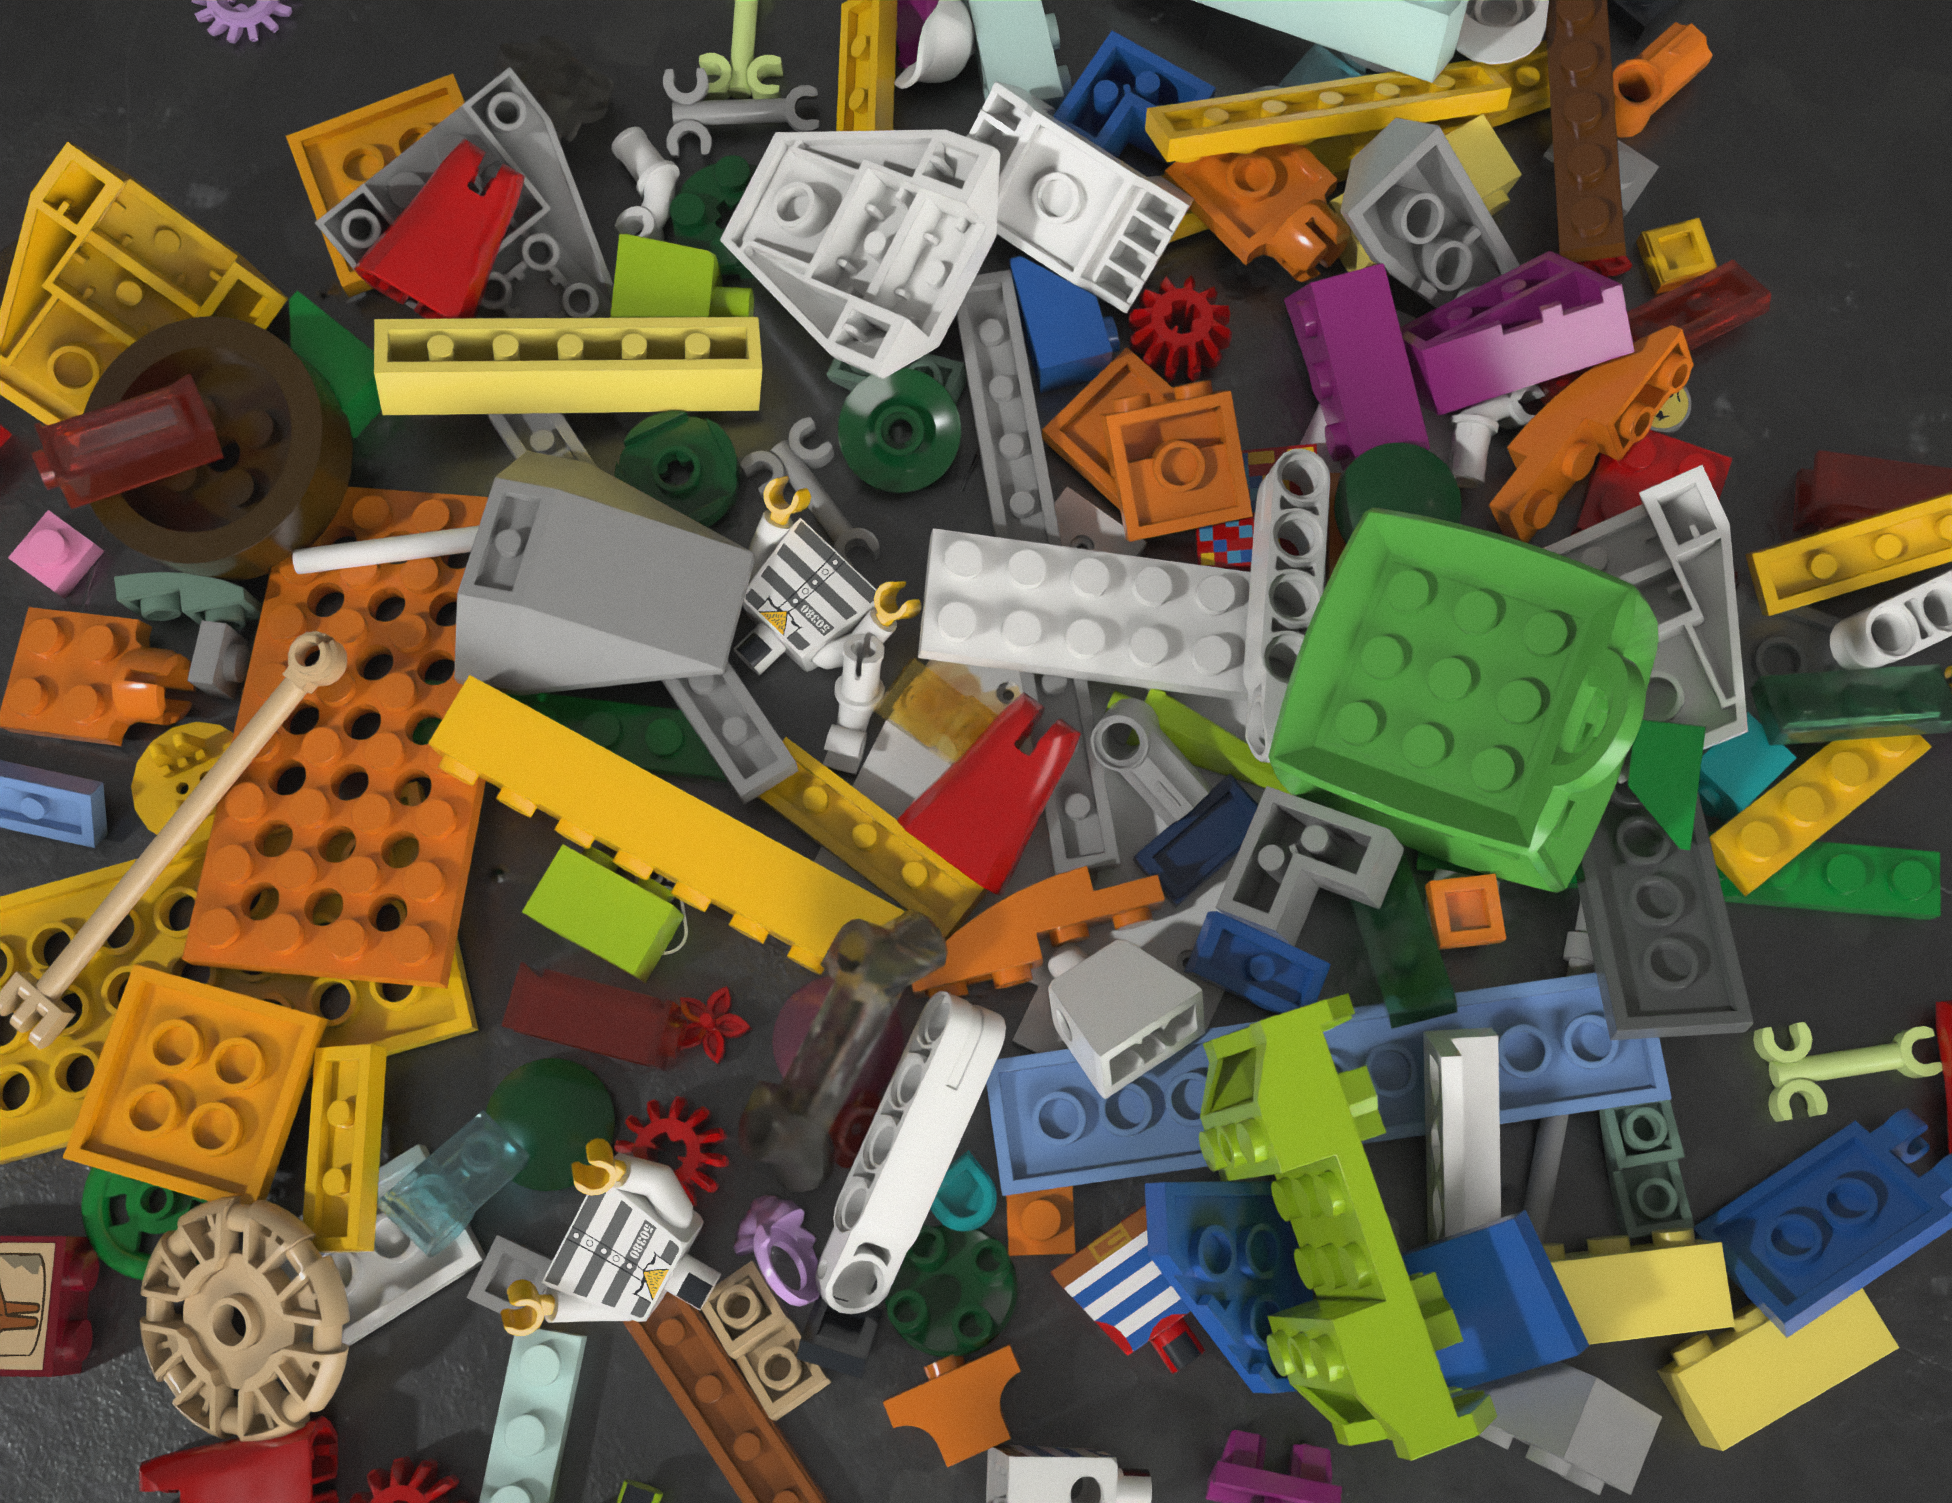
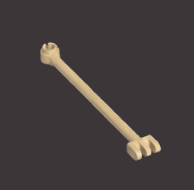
M312 631L306 632L295 639L288 652L289 666L283 673L285 676L284 680L43 976L38 980L30 972L16 971L1 989V1016L9 1015L21 1004L10 1019V1024L20 1033L31 1029L43 1016L29 1035V1041L38 1049H44L49 1046L76 1014L74 1010L60 999L61 995L307 693L312 694L318 686L331 685L344 674L347 666V652L343 644L335 641V638L325 633ZM318 646L320 649L319 660L314 665L306 667L304 663L306 653L311 647Z

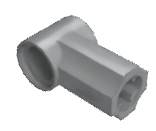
M1135 698L1119 700L1112 704L1093 729L1090 741L1092 752L1098 762L1108 769L1120 772L1167 826L1176 821L1178 822L1211 791L1212 786L1160 729L1158 716L1153 708L1144 701ZM1124 723L1130 725L1139 735L1140 744L1128 746L1119 742L1112 732V724Z

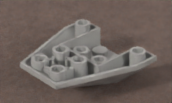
M511 67L506 69L315 222L317 227L354 269L369 248L411 203L442 161L465 138L487 152L478 167L479 172L475 183L470 182L467 186L481 196L486 194L483 188L492 177L495 178L503 162L525 176L515 212L497 253L476 318H608L611 316L614 284L552 121ZM409 296L405 304L415 309L418 301Z
M526 451L495 477L457 593L454 679L457 683L464 684L468 676L471 675L501 692L520 696L724 674L754 565L755 555L752 551L588 462Z

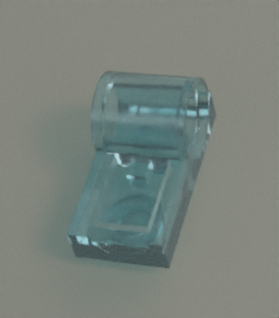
M482 1110L380 1198L379 1209L429 1258L434 1257L447 1248L464 1231L473 1219L476 1210L527 1166L530 1155Z

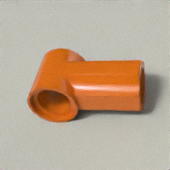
M1675 22L1637 57L1624 61L1613 71L1618 138L1633 137L1640 133L1651 115L1710 62L1713 54L1708 48L1706 36L1692 23L1681 25ZM1622 95L1629 96L1636 100V102L1629 101Z

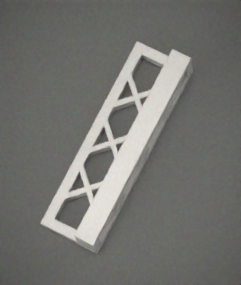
M1492 1027L1423 1031L1428 1243L1501 1218L1498 1035Z

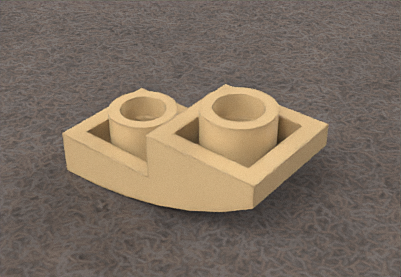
M750 1261L715 1285L702 1307V1311L727 1354L736 1360L770 1419L774 1421L779 1420L832 1382L823 1367L796 1359L802 1333L777 1294L767 1284L762 1272L754 1261Z

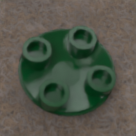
M1402 442L1387 443L1362 453L1341 473L1335 494L1334 513L1338 530L1347 544L1363 513L1371 508L1400 511L1459 524L1462 501L1453 473L1438 456L1418 445Z
M544 1058L526 1063L507 1075L497 1086L489 1100L484 1118V1137L487 1150L497 1168L507 1178L520 1186L537 1191H557L572 1187L575 1184L571 1164L573 1162H580L584 1165H592L587 1159L586 1145L596 1138L604 1139L610 1146L616 1140L617 1124L609 1092L593 1072L573 1061L559 1058Z
M923 1225L915 1242L908 1249L891 1289L885 1298L887 1314L898 1334L917 1350L938 1357H948L952 1354L957 1357L967 1355L991 1343L1008 1324L1017 1301V1275L1006 1247L987 1232L979 1228L964 1232L952 1230L945 1225L935 1227Z

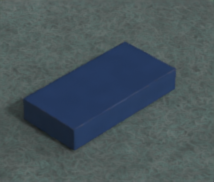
M1229 774L1212 788L1209 794L1194 809L1178 822L1176 821L1169 825L1133 857V861L1147 877L1158 875L1163 895L1177 908L1238 855L1257 810L1258 803Z

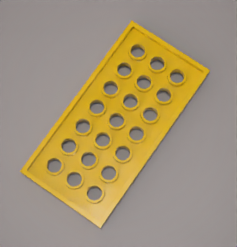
M417 781L406 784L402 790L401 802L403 805L415 806L426 800L423 786ZM279 828L268 835L264 843L265 856L276 857L288 850L293 840L291 828ZM342 833L334 837L326 849L328 862L336 863L347 859L355 849V835L352 833ZM407 838L397 842L389 853L390 866L393 868H403L413 863L419 854V841ZM209 839L182 846L128 913L134 922V933L130 941L122 947L113 949L106 940L61 995L60 999L68 994L76 993L82 1001V1014L74 1025L63 1029L49 1046L44 1049H38L29 1041V1035L41 1021L42 1016L31 1029L24 1033L17 1031L16 1036L10 1043L0 1047V1165L67 1147L89 1087L88 1085L85 1089L74 1092L68 1086L66 1080L68 1067L76 1058L86 1055L91 1059L95 1071L119 1006V989L123 982L129 978L133 965L137 964L181 977L184 967L188 964V962L182 959L189 927L184 930L175 931L170 925L169 913L172 906L179 899L184 897L196 899ZM137 859L0 896V949L7 957V968L0 978V991L16 971L30 972L39 980L50 967L44 958V947L48 939L56 933L66 932L71 941ZM268 889L261 892L259 902L250 910L253 920L265 919L275 912L279 904V893L276 889ZM340 895L326 896L316 904L313 911L315 925L333 923L337 920L343 909V900ZM400 900L388 902L384 906L393 905L398 909L400 914L399 926H401L407 916L406 903ZM458 937L448 988L413 986L411 993L405 999L398 1002L387 1000L383 993V983L271 972L250 975L247 970L210 967V977L206 983L207 985L270 1003L280 1002L284 1007L325 1018L320 1010L322 994L333 985H345L350 993L349 1008L341 1017L328 1021L320 1047L374 1044L387 1047V1056L479 1030ZM21 1004L13 1011V1013L17 1011ZM314 1064L309 1075V1078L313 1077ZM22 1073L29 1082V1096L22 1106L10 1110L3 1101V1088L11 1077Z

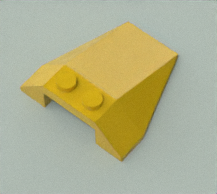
M67 141L32 190L0 309V395L78 445L82 416L94 387L109 365L132 343L162 326L195 317L213 316L239 319L266 330L286 303L288 297L239 252L133 176L74 143Z

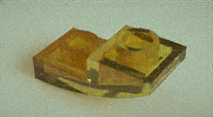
M916 658L908 660L880 702L873 709L874 712L950 765L971 746L998 716L974 696H964Z

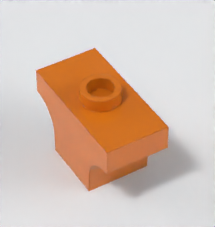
M1010 1343L965 1362L963 1356L957 1357L952 1354L923 1367L928 1377L927 1380L891 1395L883 1401L893 1428L915 1426L925 1430L936 1441L948 1468L1011 1439V1431L1003 1415L1000 1400L1006 1383L1015 1374L1021 1372V1368Z

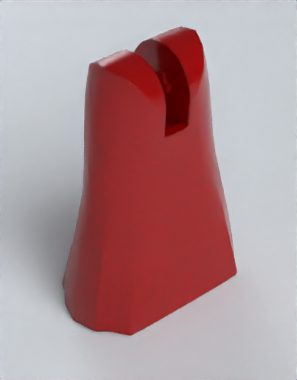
M464 138L442 161L411 203L356 264L354 270L369 286L402 305H405L409 296L418 301L414 311L425 319L476 318L497 253L515 212L525 176L503 162L495 178L492 177L483 188L486 194L481 196L467 186L470 182L475 183L479 172L478 167L487 152Z
M1025 692L1012 701L988 725L971 746L897 818V822L905 831L978 885L998 896L1004 894L1032 832L1071 760L1081 732L1060 718L1038 740L1037 746L1030 756L1019 750L1026 739L1032 734L1045 711V707Z
M321 1415L310 1418L302 1429L283 1437L242 1442L239 1438L164 1454L141 1462L139 1467V1492H180V1503H339L336 1489L313 1491L314 1484L337 1477L338 1434L331 1421Z

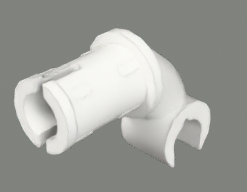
M630 127L622 131L615 138L611 149L636 180L637 192L644 200L641 207L634 206L624 210L618 216L615 227L620 234L635 235L642 230L638 236L664 241L662 229L670 217V205L675 198V184L680 175L679 168L674 162L664 160L648 140L642 128Z
M1534 384L1467 406L1461 414L1449 418L1448 428L1453 433L1447 466L1453 473L1458 487L1479 488V486H1484L1491 436L1498 433L1499 426L1504 429L1514 430L1525 426L1535 416L1527 414L1518 402L1525 404L1544 397L1545 394L1538 385Z
M866 634L853 635L844 642L843 672L835 682L834 691L835 697L839 702L838 719L836 725H831L824 746V750H828L823 762L824 766L857 774L866 746V729L873 709L880 705L884 699L885 690L880 679L885 647L877 637L872 636L869 655L864 654Z

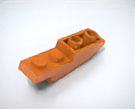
M1670 325L1633 343V353L1599 363L1582 374L1542 408L1507 446L1517 470L1489 504L1504 536L1528 543L1538 529H1542L1550 523L1560 501L1576 481L1582 480L1589 473L1599 452L1620 461L1634 442H1638L1646 436L1652 426L1655 415L1672 394L1678 393L1685 386L1694 367L1681 328Z
M1084 866L1026 887L983 911L958 929L934 951L910 979L916 999L927 996L930 999L934 994L944 991L963 999L969 996L967 988L969 985L993 979L995 989H1002L1033 980L1031 969L1043 966V957L1038 942L1040 940L1050 938L1052 947H1061L1066 943H1077L1090 938L1088 931L1090 927L1113 922L1116 931H1123L1153 922L1152 912L1160 910L1165 901L1159 877L1154 875L1094 891L1088 868Z

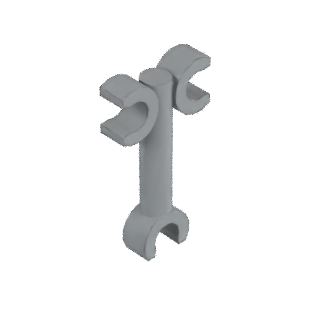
M697 68V86L690 93L678 91L675 87L676 80L673 69L665 70L663 87L668 97L673 101L672 114L674 126L669 130L667 136V148L672 158H679V141L682 136L688 133L695 134L700 138L702 156L710 157L713 149L712 138L707 128L703 125L788 122L797 132H816L819 130V120H803L795 112V107L799 101L818 99L817 88L811 85H800L792 89L787 98L703 101L709 90V79L704 68Z
M811 417L802 418L796 422L790 430L788 440L779 442L770 452L760 450L744 457L740 466L746 478L753 476L760 470H768L773 473L772 478L758 488L763 501V493L767 484L783 476L789 477L788 481L796 492L803 488L809 490L811 501L807 507L835 543L834 550L853 568V564L846 555L855 546L865 547L875 560L881 557L879 542L875 535L864 528H853L809 469L824 467L834 457L833 446L829 441L813 450L802 446L803 441L817 431L815 422Z

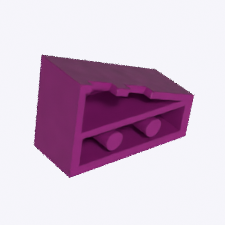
M1548 251L1400 327L1419 404L1437 416L1634 352L1622 284L1552 251Z
M1384 263L1311 282L1286 297L1284 302L1309 372L1312 390L1319 401L1327 424L1325 426V440L1332 460L1334 462L1339 461L1344 471L1362 453L1382 444L1402 442L1418 445L1427 450L1431 449Z

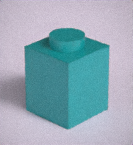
M1747 712L1748 732L1704 749L1702 754L1698 794L1703 814L1711 817L1716 816L1722 823L1743 811L1796 759L1749 712Z

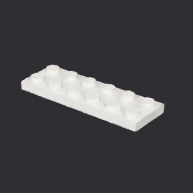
M933 528L929 543L918 658L1248 701V690L1244 684L1243 670L1251 572ZM1273 598L1275 606L1282 614L1296 617L1295 610L1289 602L1281 598ZM1269 658L1270 667L1273 672L1281 678L1290 679L1291 671L1282 660Z

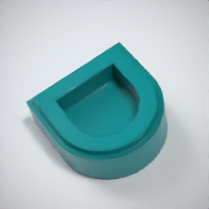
M969 1150L949 1165L930 1208L943 1225L952 1230L964 1232L975 1230L987 1223L993 1215L997 1203V1192L992 1179Z

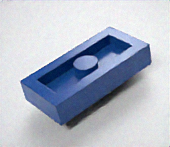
M1210 911L1206 915L1184 972L1279 1015L1316 1003L1331 964L1218 911Z

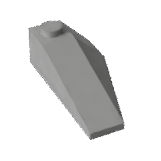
M1395 118L1351 160L1340 210L1341 214L1370 260L1376 264L1384 263L1385 270L1435 308L1520 266L1438 125Z

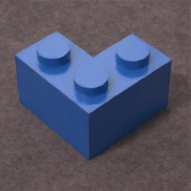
M1111 31L1053 117L1116 158L1120 156L1126 145L1130 143L1171 166L1176 161L1167 162L1145 131L1147 108L1211 99L1215 96L1216 87L1120 34Z

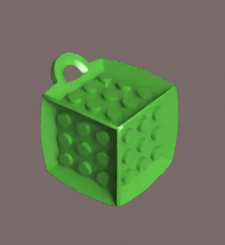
M1371 508L1363 513L1348 540L1307 628L1281 705L1268 756L1278 780L1292 795L1390 829L1402 845L1487 875L1496 874L1497 878L1558 893L1568 887L1600 823L1621 773L1627 753L1639 731L1645 709L1646 691L1658 647L1659 634L1656 617L1644 595L1634 585L1579 561L1482 529L1422 515Z

